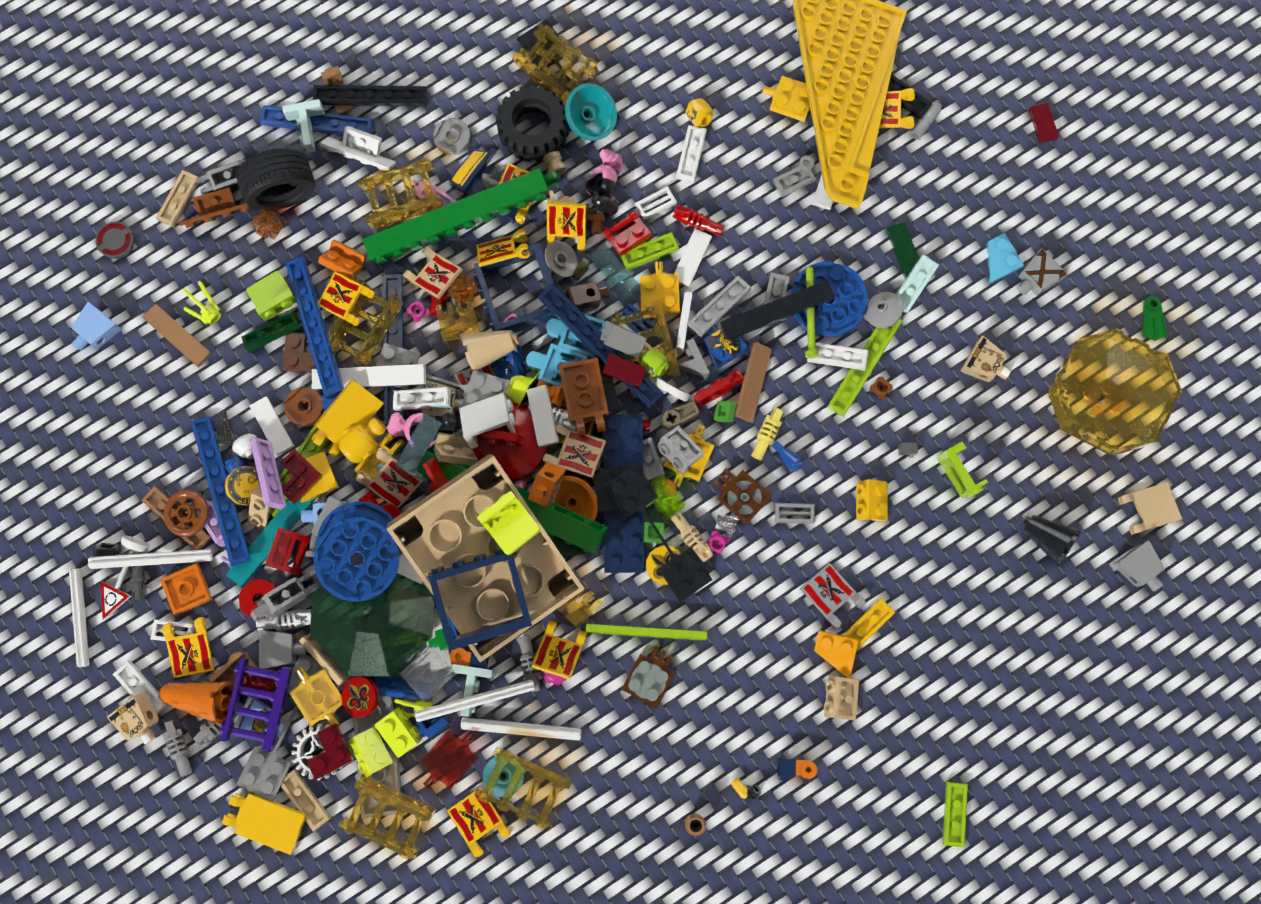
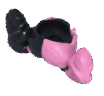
M602 149L599 155L604 165H601L596 170H593L592 174H589L591 179L586 182V191L592 196V204H594L598 211L613 216L619 209L614 195L617 177L623 168V160L619 154L608 149Z
M395 412L391 415L387 430L392 435L405 436L413 448L427 450L436 442L438 433L452 435L455 432L456 421L450 413L444 414L439 422L431 414L416 413L405 420L399 412Z

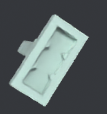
M317 99L282 106L283 114L288 121L297 120L298 128L302 131V135H299L301 146H305L308 153L315 152L310 117L325 114L321 101Z
M452 664L451 670L452 673L467 675L463 698L478 693L480 681L477 680L478 676L493 679L495 672L494 670ZM476 706L461 710L460 716L471 717V713H475Z

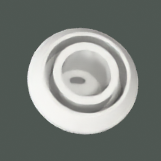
M249 433L239 437L234 441L232 450L242 458L247 457V459L254 457L250 441L256 435Z

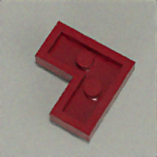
M293 449L280 462L293 475L282 487L283 494L296 505L318 483L323 475L296 449Z
M337 723L317 732L325 752L308 760L307 764L314 779L317 780L354 761Z

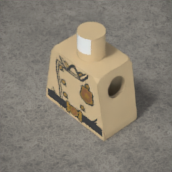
M981 336L960 371L990 382L996 375L1006 380L1012 370L1002 365L1007 355L987 338Z
M146 691L133 696L107 716L109 721L128 741L140 737L146 745L156 738L150 728L159 722V718Z

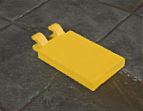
M351 379L316 422L315 426L319 429L311 437L312 442L320 446L325 437L328 438L332 443L326 450L335 457L340 451L338 443L343 437V432L357 425L365 427L384 404L383 401Z
M237 793L235 796H231L228 804L240 807L238 815L232 813L224 815L222 824L236 827L235 834L289 855L294 853L307 816L306 813L270 801L254 793H249L247 797Z

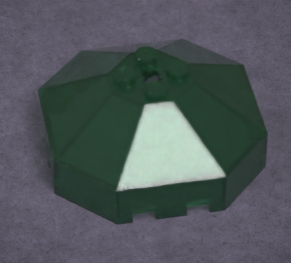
M398 573L392 584L382 594L361 602L340 599L332 595L321 585L313 592L310 634L348 676L393 678L398 674V671L418 655V650L433 637L435 600L432 593L423 583L419 584ZM368 606L375 610V614H371V618H367V615L363 614V611L367 610Z

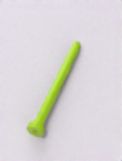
M811 266L806 268V288L814 285V271ZM815 307L807 310L808 351H805L806 358L819 357V351L816 350Z

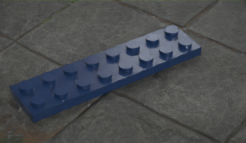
M643 414L604 416L605 433L612 466L614 468H623L627 466L632 467L637 464L643 472ZM605 447L603 450L604 471L609 468ZM619 509L604 512V526L608 527L604 537V573H644L643 512L638 511L627 519L623 517Z

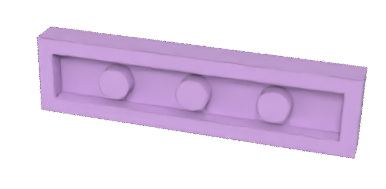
M255 437L250 443L265 506L282 510L286 503L272 444L269 441Z

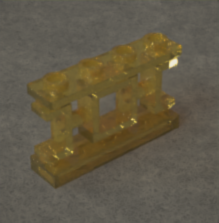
M541 23L538 25V30L533 32L539 40L528 53L521 48L519 54L516 52L512 57L514 63L519 68L547 87L548 90L554 91L556 96H559L564 102H566L570 94L569 91L575 88L584 75L593 79L594 75L599 73L597 62L591 57L587 59L578 47H571L566 38L561 35L558 37L550 26H543ZM546 37L555 43L548 52L543 49L544 45L548 42ZM556 53L567 60L558 74L547 67V64ZM537 54H539L543 58L538 63V66L543 71L539 70L528 60L532 62ZM574 58L583 64L577 73L571 70L576 63ZM565 76L571 79L566 85L569 91L557 83H560Z

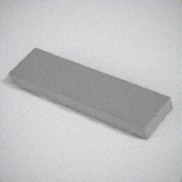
M739 276L735 277L688 321L687 325L702 337L746 296L752 287Z

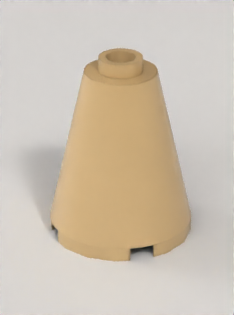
M512 330L468 332L462 336L463 346L467 345L465 355L473 370H480L516 350L519 344V338Z

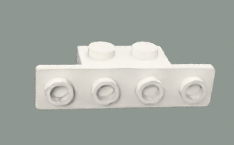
M350 126L344 128L342 142L330 137L320 142V146L326 148L329 152H337L343 154L346 158L357 159L363 164L376 166L382 171H389L396 164V161L379 156L382 138Z

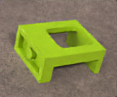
M962 441L944 451L937 459L961 498L965 496L971 498L983 491V485L988 483V481L985 479L975 485L957 456L966 449Z

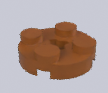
M296 388L285 399V414L296 425L302 427L313 425L324 413L321 395L312 388ZM301 403H309L308 410L300 411L302 408L300 406Z

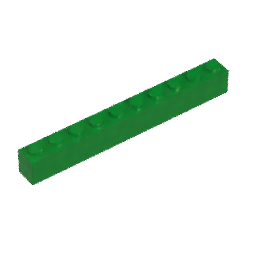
M539 168L363 238L362 241L369 260L374 264H383L388 261L387 259L401 257L405 255L406 251L411 249L413 251L419 250L426 243H436L441 240L440 238L454 236L458 234L459 230L464 228L466 230L474 228L479 222H489L494 219V216L507 215L511 213L512 209L527 207L530 202L535 200L542 201L547 198V195H550L549 189Z
M433 447L423 452L417 472L422 474L424 478L431 480L423 464L430 458L435 457L449 482L471 466L439 462L433 452ZM513 484L547 535L557 536L569 545L580 547L586 553L595 554L600 549L608 527L556 503H552L547 507L528 499L530 491Z

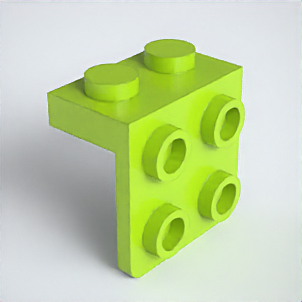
M279 271L273 272L246 290L256 307L255 310L264 321L275 317L278 313L297 303L293 292Z

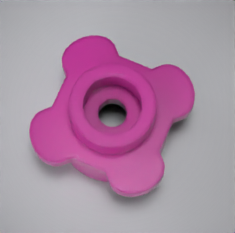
M416 300L406 309L407 314L411 315L416 323H419L424 316L429 315V309L425 308L420 300Z
M714 530L711 533L710 539L706 542L713 551L722 553L725 544L729 543V538L722 536L717 530Z

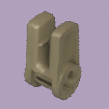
M689 402L667 410L662 419L664 429L671 431L678 425L681 427L697 418L699 411L696 404ZM668 417H670L671 419L675 418L673 424L671 423V421L667 422Z

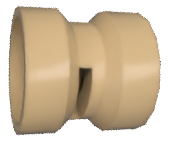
M559 151L550 152L543 157L544 164L548 166V173L558 171L562 175L566 172L567 168L565 163L561 161L562 156Z

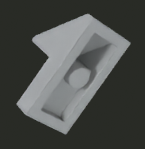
M694 338L686 341V348H684L687 358L692 360L681 364L680 370L706 379L709 377L710 372Z

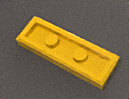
M880 598L842 636L858 639V650L895 611Z

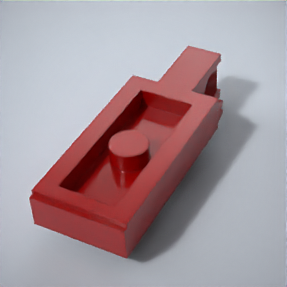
M738 369L733 370L724 379H717L710 387L697 391L694 395V402L697 408L704 407L731 391L732 387L743 382L744 377Z

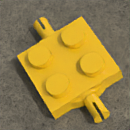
M782 76L775 89L764 85L762 93L772 96L770 111L805 122L807 114L811 111L806 83Z
M655 262L656 273L640 276L641 313L643 315H656L658 319L657 326L661 327L662 320V327H665V315L680 312L679 274L663 273V262Z
M698 424L694 434H687L705 453L701 459L691 465L684 474L675 469L668 458L664 462L663 467L677 474L673 483L678 488H680L683 478L700 481L715 446L701 438L706 428L703 425L700 430L701 425Z
M303 666L296 669L295 672L301 681L288 693L308 724L312 726L324 719L328 721L330 726L335 723L339 724L333 713L343 705L342 697L325 669H321L310 676L307 675Z

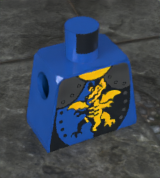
M716 325L707 332L708 336L703 341L716 371L747 352L748 348L740 337L727 341L722 328L718 329Z

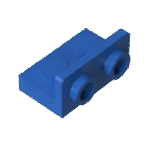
M519 344L516 350L493 362L496 377L510 380L518 375L527 377L526 366L521 356L522 349Z

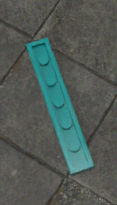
M318 497L304 503L299 501L296 505L288 500L286 506L275 515L249 546L251 562L232 567L226 575L243 588L267 559L277 528L290 531L300 520L301 511L308 510Z

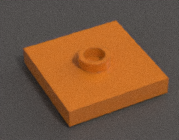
M195 563L160 579L174 616H178L213 600L199 563Z

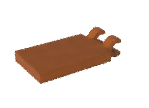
M598 358L559 365L569 422H576L578 436L586 435L584 423L596 421L598 432L606 431L603 417L609 416Z

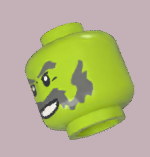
M651 349L648 352L644 351L639 357V361H641L640 366L647 368L645 373L652 378L663 376L669 367L667 357L656 349Z

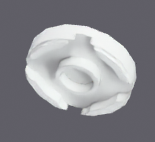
M658 377L654 381L658 388L680 400L688 401L691 396Z

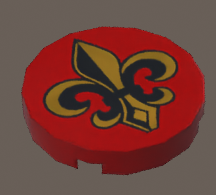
M362 676L353 677L347 681L343 687L341 697L344 709L348 714L359 718L369 716L375 711L379 702L377 701L379 690L375 682L368 677Z

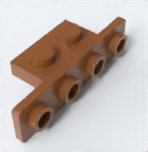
M230 187L193 197L192 199L199 216L180 221L179 225H185L186 228L196 226L197 221L203 219L206 223L216 220L215 216L222 214L224 218L234 215L233 211L240 209L241 212H245L252 208L245 203L236 205Z

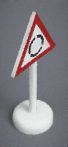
M122 536L121 544L130 549L128 555L134 554L135 551L146 552L149 549L150 545L143 540L131 536ZM128 567L122 568L115 587L101 581L103 620L131 597L119 590Z

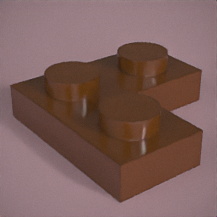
M289 333L286 335L282 367L284 372L312 373V369H316L312 352H305L307 341L305 333Z

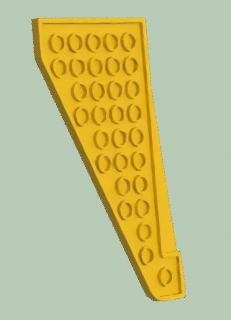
M793 0L792 4L824 190L831 200L859 210L868 183L899 35L907 10L878 0Z

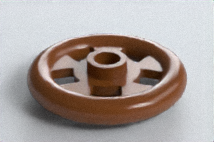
M188 489L178 491L168 499L164 507V522L167 528L175 535L181 537L195 535L207 523L209 516L207 501L197 491ZM188 498L195 499L193 505L187 503ZM179 501L181 505L175 510L173 507ZM196 509L201 510L200 517H196ZM187 510H189V514L186 517L185 513ZM176 516L180 521L177 525L173 522V518ZM192 522L193 527L186 529L185 524Z

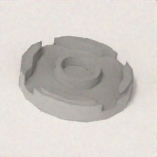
M448 118L449 120H443L435 127L433 133L434 143L442 153L458 155L464 152L470 144V130L462 120Z

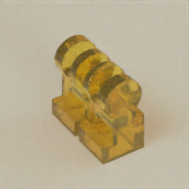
M471 298L466 299V309L462 307L460 300L456 301V311L459 313V318L454 317L455 310L452 308L451 302L447 303L448 313L443 311L441 304L436 305L443 342L460 339V331H462V335L468 332H480Z
M583 585V591L557 608L563 616L568 611L565 618L577 630L583 626L603 603L600 599H597L592 605L588 604L595 595L593 592L585 595L580 604L575 601L583 596L588 588L586 585Z

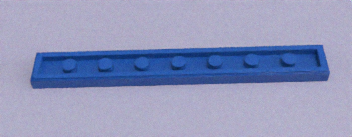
M301 255L285 264L324 395L328 397L343 390L344 386L306 259Z
M208 416L190 421L230 565L234 567L251 562L236 505L226 494L225 482L227 473L211 418Z

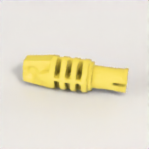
M774 408L770 416L766 415L757 435L758 442L751 454L753 458L762 460L768 446L773 444L782 424L780 421L783 414L782 410Z

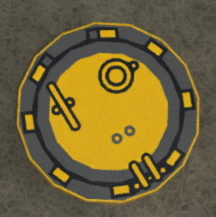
M249 466L238 467L227 476L225 482L226 494L234 503L243 506L250 505L251 493L260 485L257 469Z

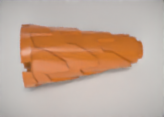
M230 682L168 683L160 689L159 697L161 701L176 709L186 711L191 715L214 723L222 724L226 722L234 685H231Z

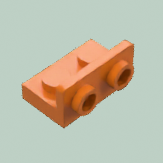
M334 239L331 241L330 249L319 256L318 263L352 280L363 271L366 255Z

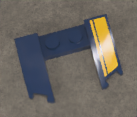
M476 147L449 180L450 185L468 197L486 190L487 188L484 183L478 178L495 155L496 150L490 148V151H481L479 147ZM519 208L512 209L511 213L501 217L514 224Z

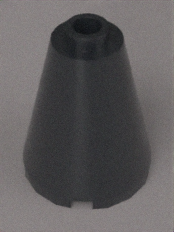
M1035 515L1031 518L1027 516L1021 525L1024 528L1022 532L1059 566L1081 534L1076 529Z

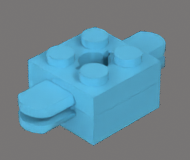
M585 315L603 332L606 321ZM551 318L547 322V333L550 337L560 340L558 346L587 355L588 359L598 358L559 319Z
M551 343L547 355L532 351L527 355L526 362L529 369L540 372L538 381L543 380L549 385L562 386L559 365L587 360L588 356Z

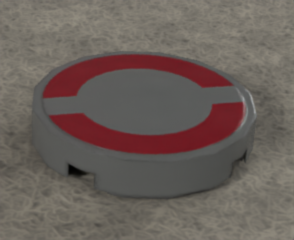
M109 222L98 230L95 244L105 257L121 259L133 250L135 236L126 224Z

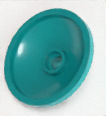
M586 83L577 86L568 95L565 103V116L568 125L577 136L588 141H598L607 137L613 131L617 121V109L613 98L604 88L596 84Z

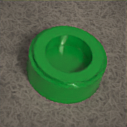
M552 171L544 175L548 187L554 186L561 181L558 171Z

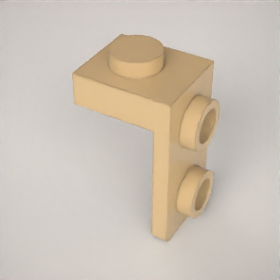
M259 485L251 493L247 523L264 530L268 525L270 507L265 506L261 486Z

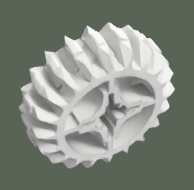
M317 724V728L314 725L309 726V731L303 729L304 737L301 735L296 736L300 743L295 742L292 744L294 747H297V750L291 751L292 755L297 754V758L293 759L292 762H299L300 764L296 767V770L304 768L301 775L305 776L309 773V779L314 777L307 764V760L317 756L311 754L316 753L321 748L324 749L317 735V732L323 730L322 724ZM312 738V747L309 752L305 753L306 744ZM337 770L331 772V774H337ZM330 773L324 776L325 779L330 778Z

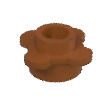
M878 377L875 384L871 385L869 389L870 392L877 394L878 398L883 400L886 398V394L893 390V386L884 377Z

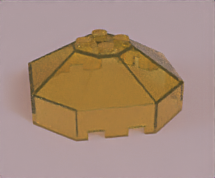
M1118 328L1078 339L1068 351L1048 391L1060 429L1110 456L1146 447L1157 442L1164 425L1167 424L1174 410L1172 408L1176 400L1182 394L1169 355L1149 348V344L1137 338L1132 339L1124 335V332ZM1100 395L1108 398L1106 405L1098 402V399L1101 398Z

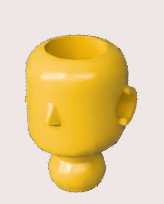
M377 418L371 419L366 428L362 425L350 427L343 432V437L338 443L339 449L353 463L366 461L370 455L374 454L373 451L378 446L376 437L384 434L386 427Z

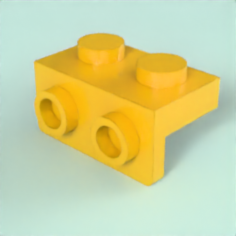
M868 479L856 483V519L858 521H888L887 482Z

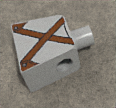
M1041 248L1019 275L1023 282L1017 289L1023 295H1026L1029 291L1039 295L1062 281L1068 274Z

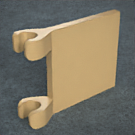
M1168 482L1118 497L1120 505L1134 501L1141 519V524L1129 527L1132 535L1182 519Z

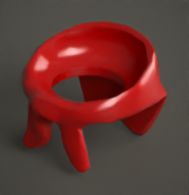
M245 674L247 681L243 685L245 687L273 692L276 687V682L273 679L259 676L252 678L251 675Z

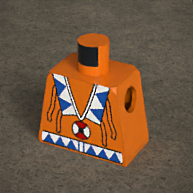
M548 461L536 475L528 499L544 507L554 503L566 469Z

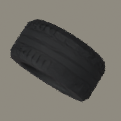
M290 148L271 149L255 154L239 166L236 174L238 186L245 204L252 209L260 211L279 210L298 204L310 196L315 186L308 158L300 151Z

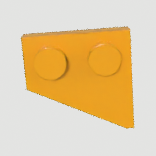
M819 630L814 651L845 677L850 678L859 640Z

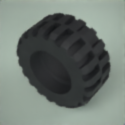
M530 85V88H525V86L519 87L520 90L511 91L510 97L505 96L502 100L503 105H499L498 115H496L497 129L503 146H506V150L510 154L514 152V156L518 159L524 157L525 161L531 162V159H535L536 162H539L546 154L560 151V146H564L566 143V137L569 135V125L565 116V105L559 96L556 97L554 91L550 90L548 92L547 87L540 86V88H536V85ZM530 112L542 113L551 121L549 127L538 135H525L519 132L515 125L520 117Z

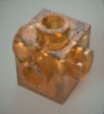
M260 209L259 213H256L252 220V226L256 230L255 233L263 238L268 237L272 240H275L284 224L278 218L279 215L270 209L268 211Z
M458 275L451 286H449L450 297H454L456 305L475 302L474 293L477 292L475 281H471L470 275Z

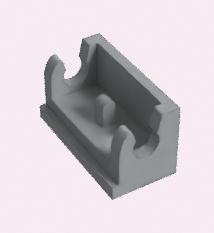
M606 321L600 340L604 341L603 344L638 358L647 338Z

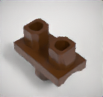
M586 204V226L592 227V234H602L603 226H605L604 214H597V209H589V204Z

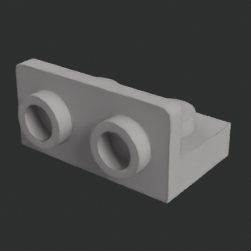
M679 425L662 436L657 445L661 454L666 456L674 468L682 474L686 473L688 468L705 454Z

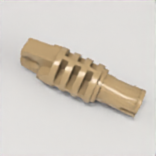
M681 512L670 519L681 532L680 537L688 548L692 547L703 563L713 556L705 539L695 526H690Z

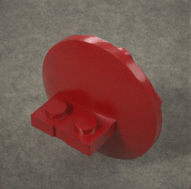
M512 402L514 410L511 412L514 414L517 422L514 425L515 433H511L507 425L477 435L478 447L473 448V452L478 459L477 462L488 454L493 455L509 479L514 481L530 475L541 465L544 454H547L548 446L538 447L532 414L528 406L520 403L518 407L517 403Z

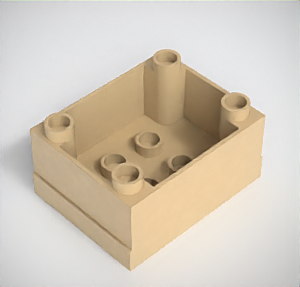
M488 454L387 523V531L432 593L427 575L432 573L431 569L439 566H444V569L452 567L453 562L464 560L466 563L473 561L474 556L485 554L487 557L493 555V551L501 549L477 517L485 508L491 507L496 503L500 496L512 491L540 527L539 533L513 552L532 626L584 590L580 581L493 455ZM507 560L437 580L445 613L460 635L522 616ZM530 627L468 646L479 662H482Z

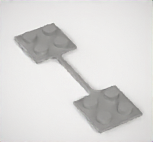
M384 343L376 366L415 365L419 360L420 353ZM473 370L467 385L457 384L426 374V378L464 389L465 395L461 407L501 393L506 395L510 384L509 380ZM398 385L395 387L407 390L409 385Z
M305 654L299 656L293 668L288 691L296 687L301 681L295 672L299 667L303 666L308 676L314 675L323 669L314 658ZM295 705L274 750L267 752L255 746L236 785L270 801H274L292 764L277 755V751L298 710L297 705Z

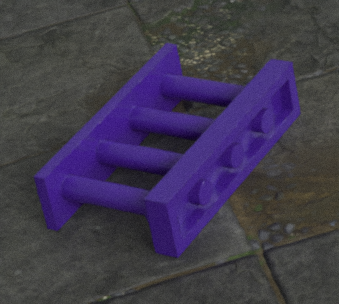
M242 658L235 667L234 673L237 676L226 722L222 723L220 728L221 741L226 742L230 740L232 735L261 741L260 743L263 744L262 750L271 751L275 747L293 668L284 666L276 672L248 666L249 659ZM245 674L275 680L278 683L276 691L269 692L243 686ZM240 695L270 700L273 703L272 710L267 713L238 707ZM235 715L264 720L265 723H268L267 731L260 733L233 727Z

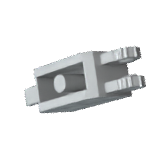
M241 159L208 171L206 175L196 178L197 183L210 180L212 185L202 188L200 190L201 194L238 184L236 178L237 170L245 160Z
M309 573L299 579L294 577L266 593L261 601L257 603L258 607L250 615L254 621L264 616L272 620L304 601L306 596L319 587L316 583L306 589L303 587L302 584L312 578Z

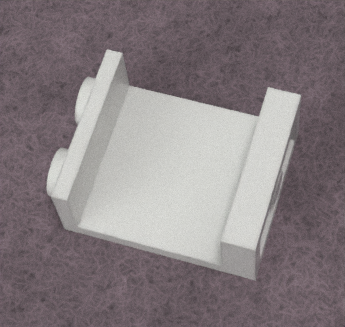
M504 393L459 408L463 436L471 449L478 447L477 435L504 425H507L511 433H515L514 425L517 422L514 414L511 412L514 410L511 399L507 400Z

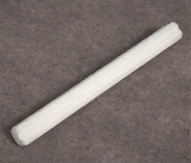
M211 549L99 556L90 557L88 559V566L90 569L203 562L211 561L213 553Z
M527 680L415 711V719L417 722L526 693L533 691L535 685L533 680Z
M463 717L461 720L462 730L577 741L581 739L580 728Z

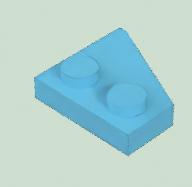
M1005 233L988 241L987 253L989 256L990 284L1024 266Z

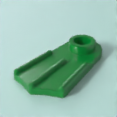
M1149 296L1143 301L1142 337L1156 341L1166 337L1167 330L1161 301L1155 296ZM1150 302H1154L1155 307H1152Z

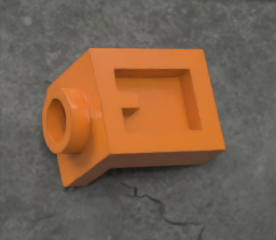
M539 380L536 387L546 385L551 405L560 407L564 399L563 386L549 385L543 380Z

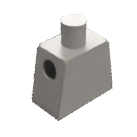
M1149 540L1141 542L1112 564L1136 587L1147 583L1152 591H1156L1163 586L1157 575L1164 570V566Z
M259 630V668L269 670L295 664L297 655L307 654V650L303 645L297 643L296 635Z

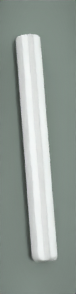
M76 568L69 571L77 667L89 666L82 570Z

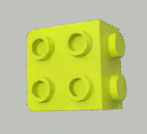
M512 491L500 496L496 503L491 507L485 508L477 517L506 555H511L540 532L538 524Z

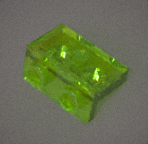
M660 475L650 482V485L658 495V498L653 500V502L665 519L669 521L678 511L685 507V504L664 475Z

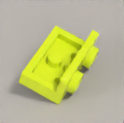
M400 707L394 709L374 725L398 758L422 740L417 727L411 724L408 714L403 709L401 710Z
M375 726L348 741L349 750L356 757L358 768L366 778L393 763Z

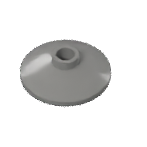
M553 241L546 247L545 261L549 269L559 277L565 278L573 275L578 265L574 250L562 241Z
M878 293L867 303L866 319L874 327H890L901 318L903 303L894 293Z

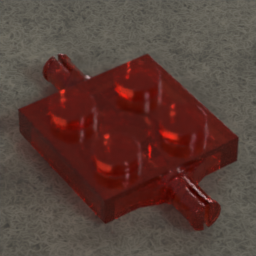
M448 730L420 761L428 768L431 774L423 783L424 786L430 789L438 780L452 789L479 757L468 745L476 737L471 730L463 739L456 737Z

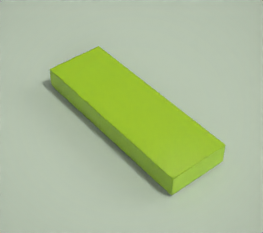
M670 232L638 245L621 256L626 271L675 253L679 251V247L673 233Z
M946 782L942 845L965 847L968 784Z

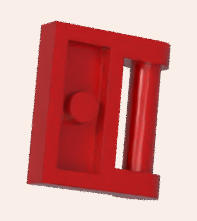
M634 210L618 223L602 230L604 237L620 257L652 237L650 230L640 220ZM631 222L634 223V225L624 230L617 236L613 237L614 233L621 230Z
M278 527L265 566L300 576V567L307 546L311 542V537ZM299 540L301 542L293 566L289 567L287 564L295 541Z

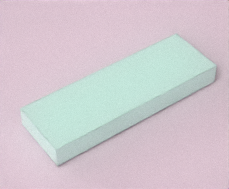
M924 254L921 255L896 293L903 303L904 313L909 312L939 264Z

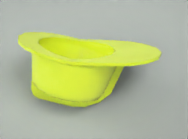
M540 372L534 379L522 375L512 377L509 380L510 384L506 396L514 403H517L519 407L524 395L536 381Z

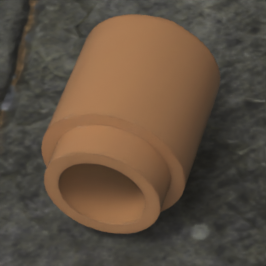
M697 813L688 815L685 819L686 831L692 836L703 834L706 829L704 818ZM697 820L699 822L698 827L693 828L691 822Z

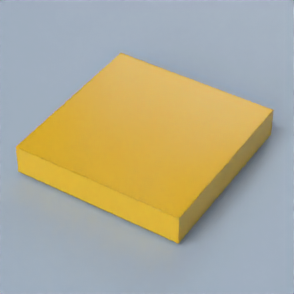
M324 451L306 458L323 477L300 500L301 503L339 488Z

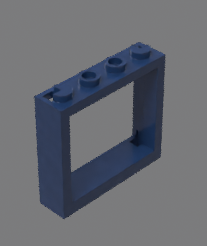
M539 243L530 245L528 249L522 251L530 252V257L528 258L515 257L479 267L478 263L474 264L476 271L472 273L475 282H480L481 288H478L481 300H486L487 304L483 306L486 315H491L492 321L489 324L492 331L512 330L513 333L546 323L551 318H557L546 308L499 323L483 276L485 273L536 257L546 288L551 283L554 285Z
M497 549L493 551V555L486 557L485 554L474 556L473 561L466 563L464 560L452 563V567L444 569V566H439L431 569L432 573L427 574L449 651L532 626L513 553L506 555L502 549ZM507 560L522 616L452 637L437 580Z

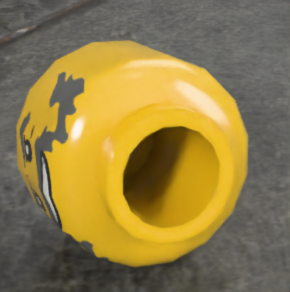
M694 99L688 103L686 116L694 126L705 127L712 121L713 110L704 99Z

